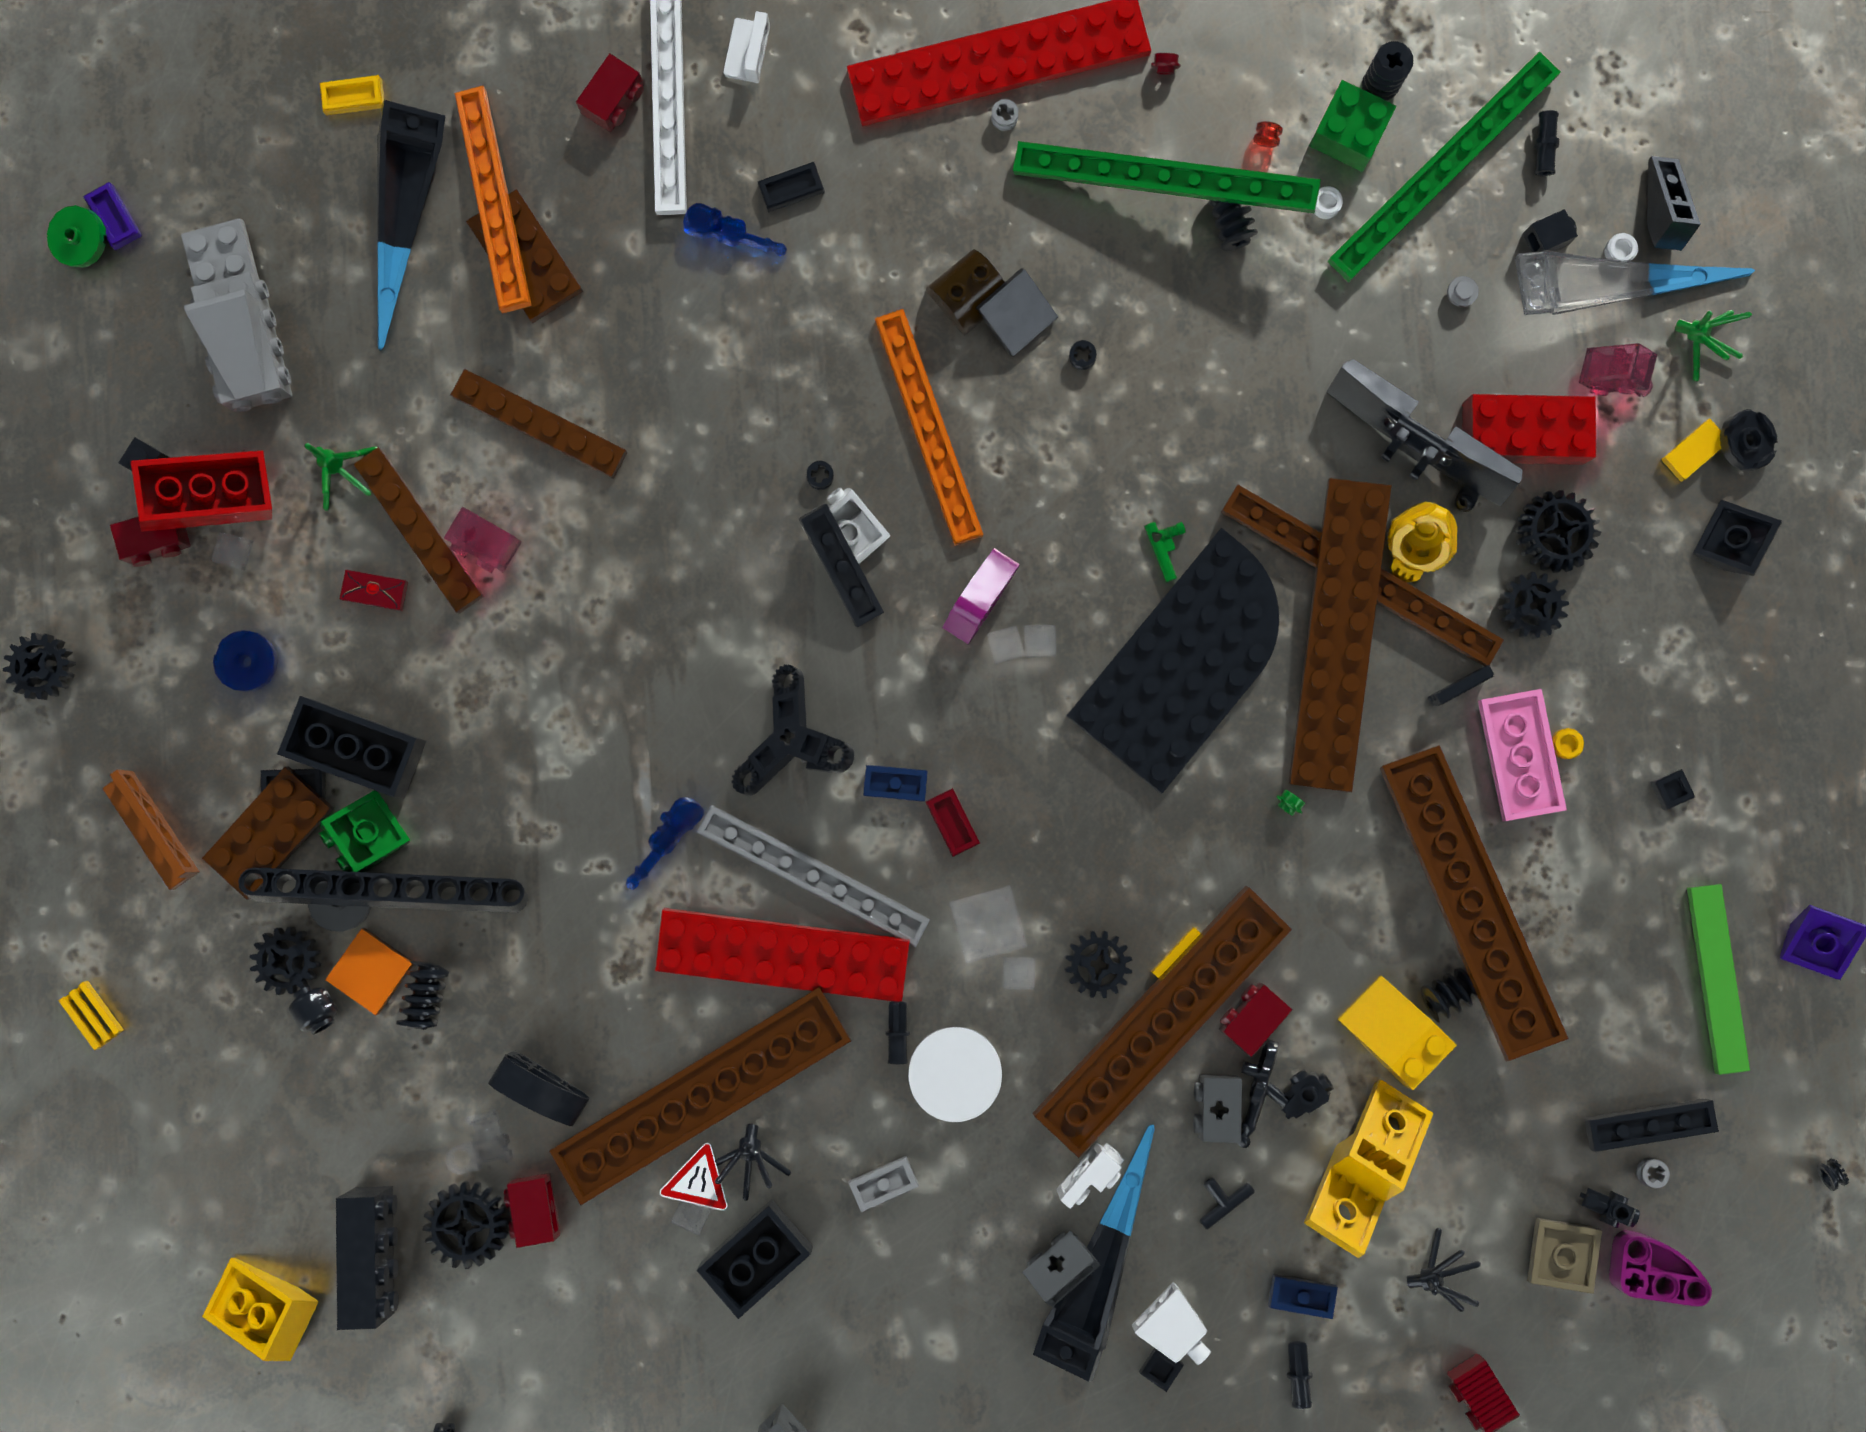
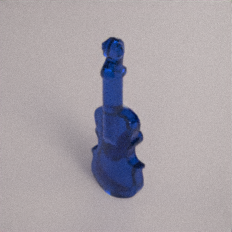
M696 203L690 206L685 213L683 229L689 236L699 237L702 240L715 238L719 242L733 247L744 244L763 250V252H775L777 256H784L787 252V247L783 243L773 242L768 237L765 239L747 233L746 224L743 220L732 218L731 216L723 217L722 212L716 207L711 208L705 204Z
M689 797L679 798L674 802L669 811L661 814L660 820L663 822V825L657 827L656 832L648 839V844L652 851L639 866L635 867V872L627 878L626 887L628 889H636L639 886V881L648 877L659 860L664 855L671 853L677 843L680 842L681 837L687 831L692 830L702 819L704 809L696 800Z

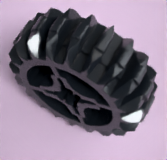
M1558 490L1554 495L1551 491H1547L1543 494V497L1536 496L1532 499V504L1525 505L1523 507L1525 514H1521L1517 518L1523 525L1515 528L1514 532L1522 534L1523 537L1518 539L1516 544H1525L1526 546L1521 555L1531 554L1533 557L1530 559V564L1532 565L1541 561L1540 570L1542 571L1551 567L1552 573H1558L1561 569L1569 572L1573 570V566L1581 567L1584 565V559L1588 560L1594 555L1590 549H1595L1599 545L1593 538L1600 536L1602 532L1594 529L1593 526L1598 524L1600 519L1591 518L1590 514L1594 512L1595 508L1591 507L1586 510L1584 508L1586 499L1582 498L1575 502L1576 493L1571 492L1565 497L1563 490ZM1545 511L1544 529L1537 532L1538 519L1542 512ZM1563 511L1570 515L1574 521L1565 518ZM1554 528H1559L1561 531L1568 529L1562 535H1556L1555 533L1547 534L1553 531ZM1578 531V542L1575 549L1571 552V537L1573 533ZM1541 542L1548 543L1552 547L1553 552L1547 550Z
M468 1181L462 1182L460 1188L455 1183L451 1184L448 1187V1192L441 1190L437 1194L439 1200L433 1199L430 1201L429 1205L433 1211H427L424 1214V1218L431 1221V1223L425 1224L422 1230L432 1234L425 1239V1243H435L436 1246L431 1250V1254L435 1255L441 1251L443 1253L440 1259L441 1263H445L449 1258H452V1268H457L461 1261L465 1269L472 1267L473 1261L478 1267L482 1266L485 1263V1258L491 1260L496 1256L494 1250L500 1251L503 1248L504 1244L500 1239H505L509 1235L507 1230L501 1228L509 1224L510 1219L501 1218V1215L508 1211V1208L506 1206L498 1208L497 1203L501 1201L502 1197L498 1195L492 1199L490 1197L493 1190L492 1187H488L481 1192V1182H476L472 1189ZM460 1201L457 1217L444 1221L445 1213L450 1204ZM474 1203L479 1205L487 1216L479 1215L475 1210ZM464 1219H467V1223L470 1222L473 1226L468 1231L465 1230L466 1227L463 1228L462 1224H459ZM490 1228L484 1245L473 1248L476 1232ZM447 1234L454 1235L458 1239L459 1246L454 1244Z

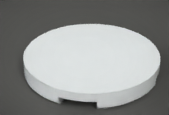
M963 1027L941 1028L926 1036L916 1047L909 1065L910 1089L917 1103L933 1117L948 1122L971 1120L984 1113L993 1104L999 1093L1002 1082L1000 1059L992 1044L980 1033Z

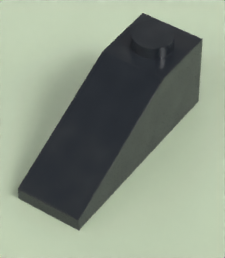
M1651 156L1648 160L1647 227L1654 248L1682 251L1701 223L1679 159Z

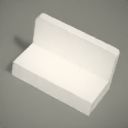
M756 11L754 21L741 18L734 19L723 71L725 77L759 83L770 31L768 13Z

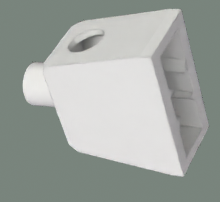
M1174 1282L1132 1324L1134 1332L1140 1338L1175 1363L1179 1362L1187 1354L1199 1365L1206 1360L1211 1352L1200 1340L1207 1333L1206 1327Z

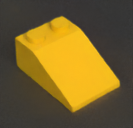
M1381 975L1337 1019L1403 1086L1414 1090L1457 1046L1428 1016Z
M230 1258L202 1317L263 1361H291L319 1301L293 1284L237 1258Z

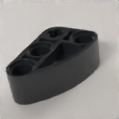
M515 1051L505 1054L488 1082L492 1088L511 1100L567 1126L575 1124L590 1099L578 1088L525 1055Z

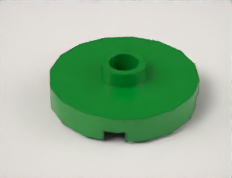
M76 205L67 206L58 211L49 223L47 231L48 247L52 255L62 264L71 267H89L97 262L104 252L106 244L103 241L104 235L106 236V228L101 218L92 210Z

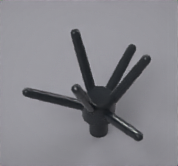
M755 1124L746 1125L745 1137L739 1140V1148L715 1160L717 1166L730 1160L716 1178V1184H720L740 1158L746 1160L743 1185L744 1201L749 1199L752 1161L756 1160L768 1189L772 1188V1182L763 1160L785 1175H791V1171L761 1150V1141L757 1139L758 1126Z
M1437 1228L1435 1230L1428 1268L1421 1269L1420 1274L1408 1275V1287H1423L1425 1291H1431L1434 1296L1439 1293L1460 1312L1464 1311V1307L1456 1299L1478 1307L1479 1302L1445 1287L1444 1277L1478 1268L1481 1266V1263L1475 1261L1444 1270L1464 1256V1251L1459 1250L1435 1267L1442 1234L1441 1228Z

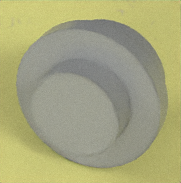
M1466 276L1455 278L1447 289L1450 302L1458 307L1470 306L1477 299L1479 293L1476 282Z

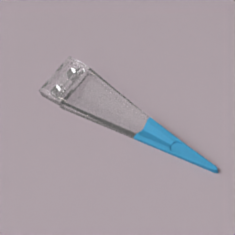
M1553 251L1519 253L1515 258L1524 315L1545 313L1556 315L1746 277L1755 271L1752 268L1700 267L1631 262Z

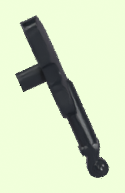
M1267 1039L1265 1041L1258 1065L1246 1061L1242 1065L1241 1073L1254 1077L1248 1097L1250 1106L1245 1121L1241 1125L1243 1128L1241 1131V1143L1238 1144L1242 1148L1249 1147L1251 1143L1249 1136L1256 1130L1268 1091V1082L1279 1047V1043Z

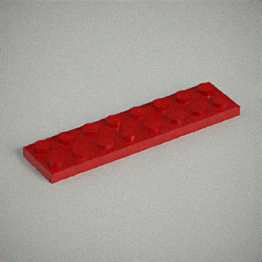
M664 908L661 916L655 971L814 991L820 987L823 993L885 1001H902L910 940Z

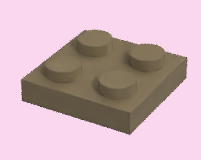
M1536 1218L1527 1281L1532 1284L1594 1294L1602 1230L1595 1227Z

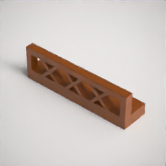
M119 769L111 773L110 776L113 781L102 789L168 889L175 890L200 873L135 773Z

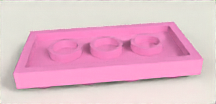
M1542 689L1478 700L1502 822L1567 810Z

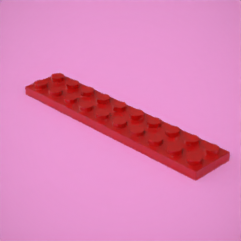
M1111 0L848 65L847 72L861 126L863 127L1150 56L1151 46L1138 0Z

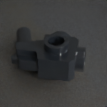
M1303 1069L1289 1079L1292 1083L1291 1090L1284 1093L1270 1082L1266 1095L1283 1108L1282 1111L1286 1113L1287 1119L1291 1117L1297 1119L1306 1112L1311 1113L1327 1103L1330 1099V1091L1334 1088L1324 1073L1320 1075L1312 1071L1307 1073Z
M1590 1188L1587 1189L1586 1194L1580 1193L1579 1197L1584 1198L1581 1205L1601 1214L1600 1221L1615 1228H1618L1620 1223L1628 1227H1634L1637 1224L1640 1211L1627 1205L1629 1198L1610 1191L1609 1196Z

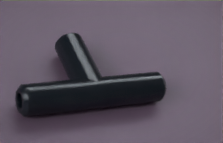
M1209 1178L1204 1183V1186L1218 1205L1200 1219V1223L1208 1230L1253 1195L1255 1190L1250 1183H1245L1228 1197L1216 1180Z

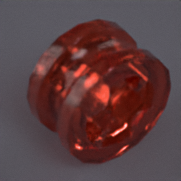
M1269 121L1257 123L1256 131L1258 133L1254 134L1253 141L1263 147L1272 148L1279 146L1281 140L1278 136L1282 135L1283 128L1279 124Z

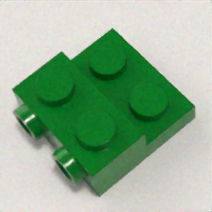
M376 790L322 820L321 828L323 831L318 833L328 849L334 846L340 856L336 858V862L344 872H366L381 863L383 858L410 843L409 837Z

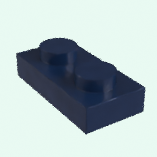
M866 765L863 796L925 802L928 771Z
M1273 1274L1268 1306L1272 1309L1333 1319L1338 1287L1334 1284Z

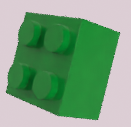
M1341 80L1309 147L1363 172L1396 109V105Z

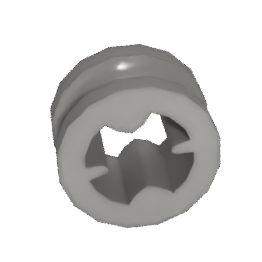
M1009 99L997 101L992 108L991 120L993 125L1001 131H1008L1016 126L1018 121L1017 105ZM1003 109H1006L1007 114H1013V116L1009 115V120L1004 121L1002 116H997V114L1000 115Z
M1652 1158L1643 1159L1636 1168L1638 1180L1651 1188L1665 1186L1670 1177L1669 1168L1660 1160ZM1649 1167H1658L1659 1170L1656 1173H1659L1657 1179H1648V1176L1651 1175L1647 1173Z

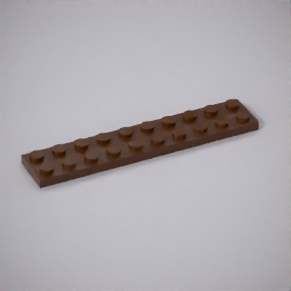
M1329 478L1327 481L1289 784L1352 792L1392 485Z
M1440 745L1381 766V773L1505 1061H1511L1569 1039Z
M1245 886L1032 1113L1034 1117L1079 1158L1292 929L1250 887Z
M819 987L552 1148L549 1152L579 1204L583 1205L852 1040Z

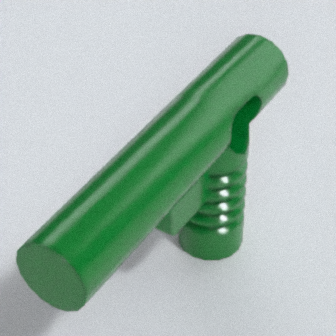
M1156 522L1145 525L1144 528L1166 583L1177 579L1168 552L1175 550L1172 537L1186 533L1183 522L1164 528V530H1158ZM1152 534L1161 535L1162 538L1155 542Z

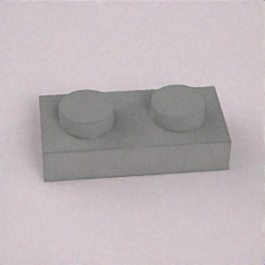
M907 1156L849 1181V1186L861 1212L919 1187Z

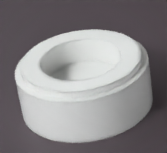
M1331 186L1320 188L1315 211L1317 217L1330 219L1340 211L1343 205V197L1336 188Z
M1616 234L1605 245V257L1613 265H1626L1638 253L1637 241L1629 234Z

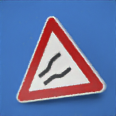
M705 1143L660 1189L661 1197L720 1211L727 1209L728 1205L722 1183H715L719 1173L712 1147L709 1143Z

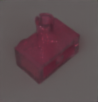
M1640 343L1587 348L1578 383L1590 389L1589 392L1597 396H1607L1611 392H1619L1645 397L1653 388L1651 378L1657 354Z
M463 506L444 536V539L452 544L449 548L450 550L464 558L467 557L468 553L478 558L476 565L490 573L494 569L504 573L522 543L515 536Z

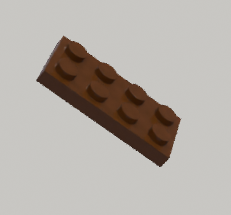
M516 189L508 195L532 305L522 309L533 324L582 293L583 290ZM478 213L466 222L487 253L480 215Z
M284 767L202 859L246 900H250L239 888L238 880L240 875L249 868L279 869L334 807L297 775L293 769ZM263 879L253 881L250 887L252 892L262 887Z

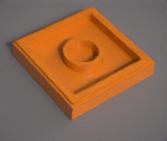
M361 928L325 980L374 1015H379L414 964L411 963L410 959L366 928Z

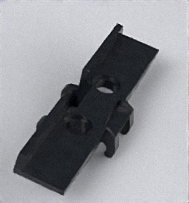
M1354 359L1343 364L1327 390L1331 396L1392 440L1381 458L1389 462L1397 449L1418 462L1409 475L1416 481L1426 467L1431 465L1452 480L1501 506L1522 480L1523 470L1460 428L1455 426L1445 440L1411 418L1410 415L1419 402Z

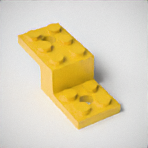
M1380 1079L1375 1082L1354 1133L1336 1145L1304 1224L1355 1257L1360 1258L1363 1256L1385 1201L1404 1191L1434 1113ZM1389 1116L1394 1117L1398 1121L1399 1130L1391 1127L1388 1120ZM1340 1204L1348 1208L1350 1220L1344 1219L1339 1212Z

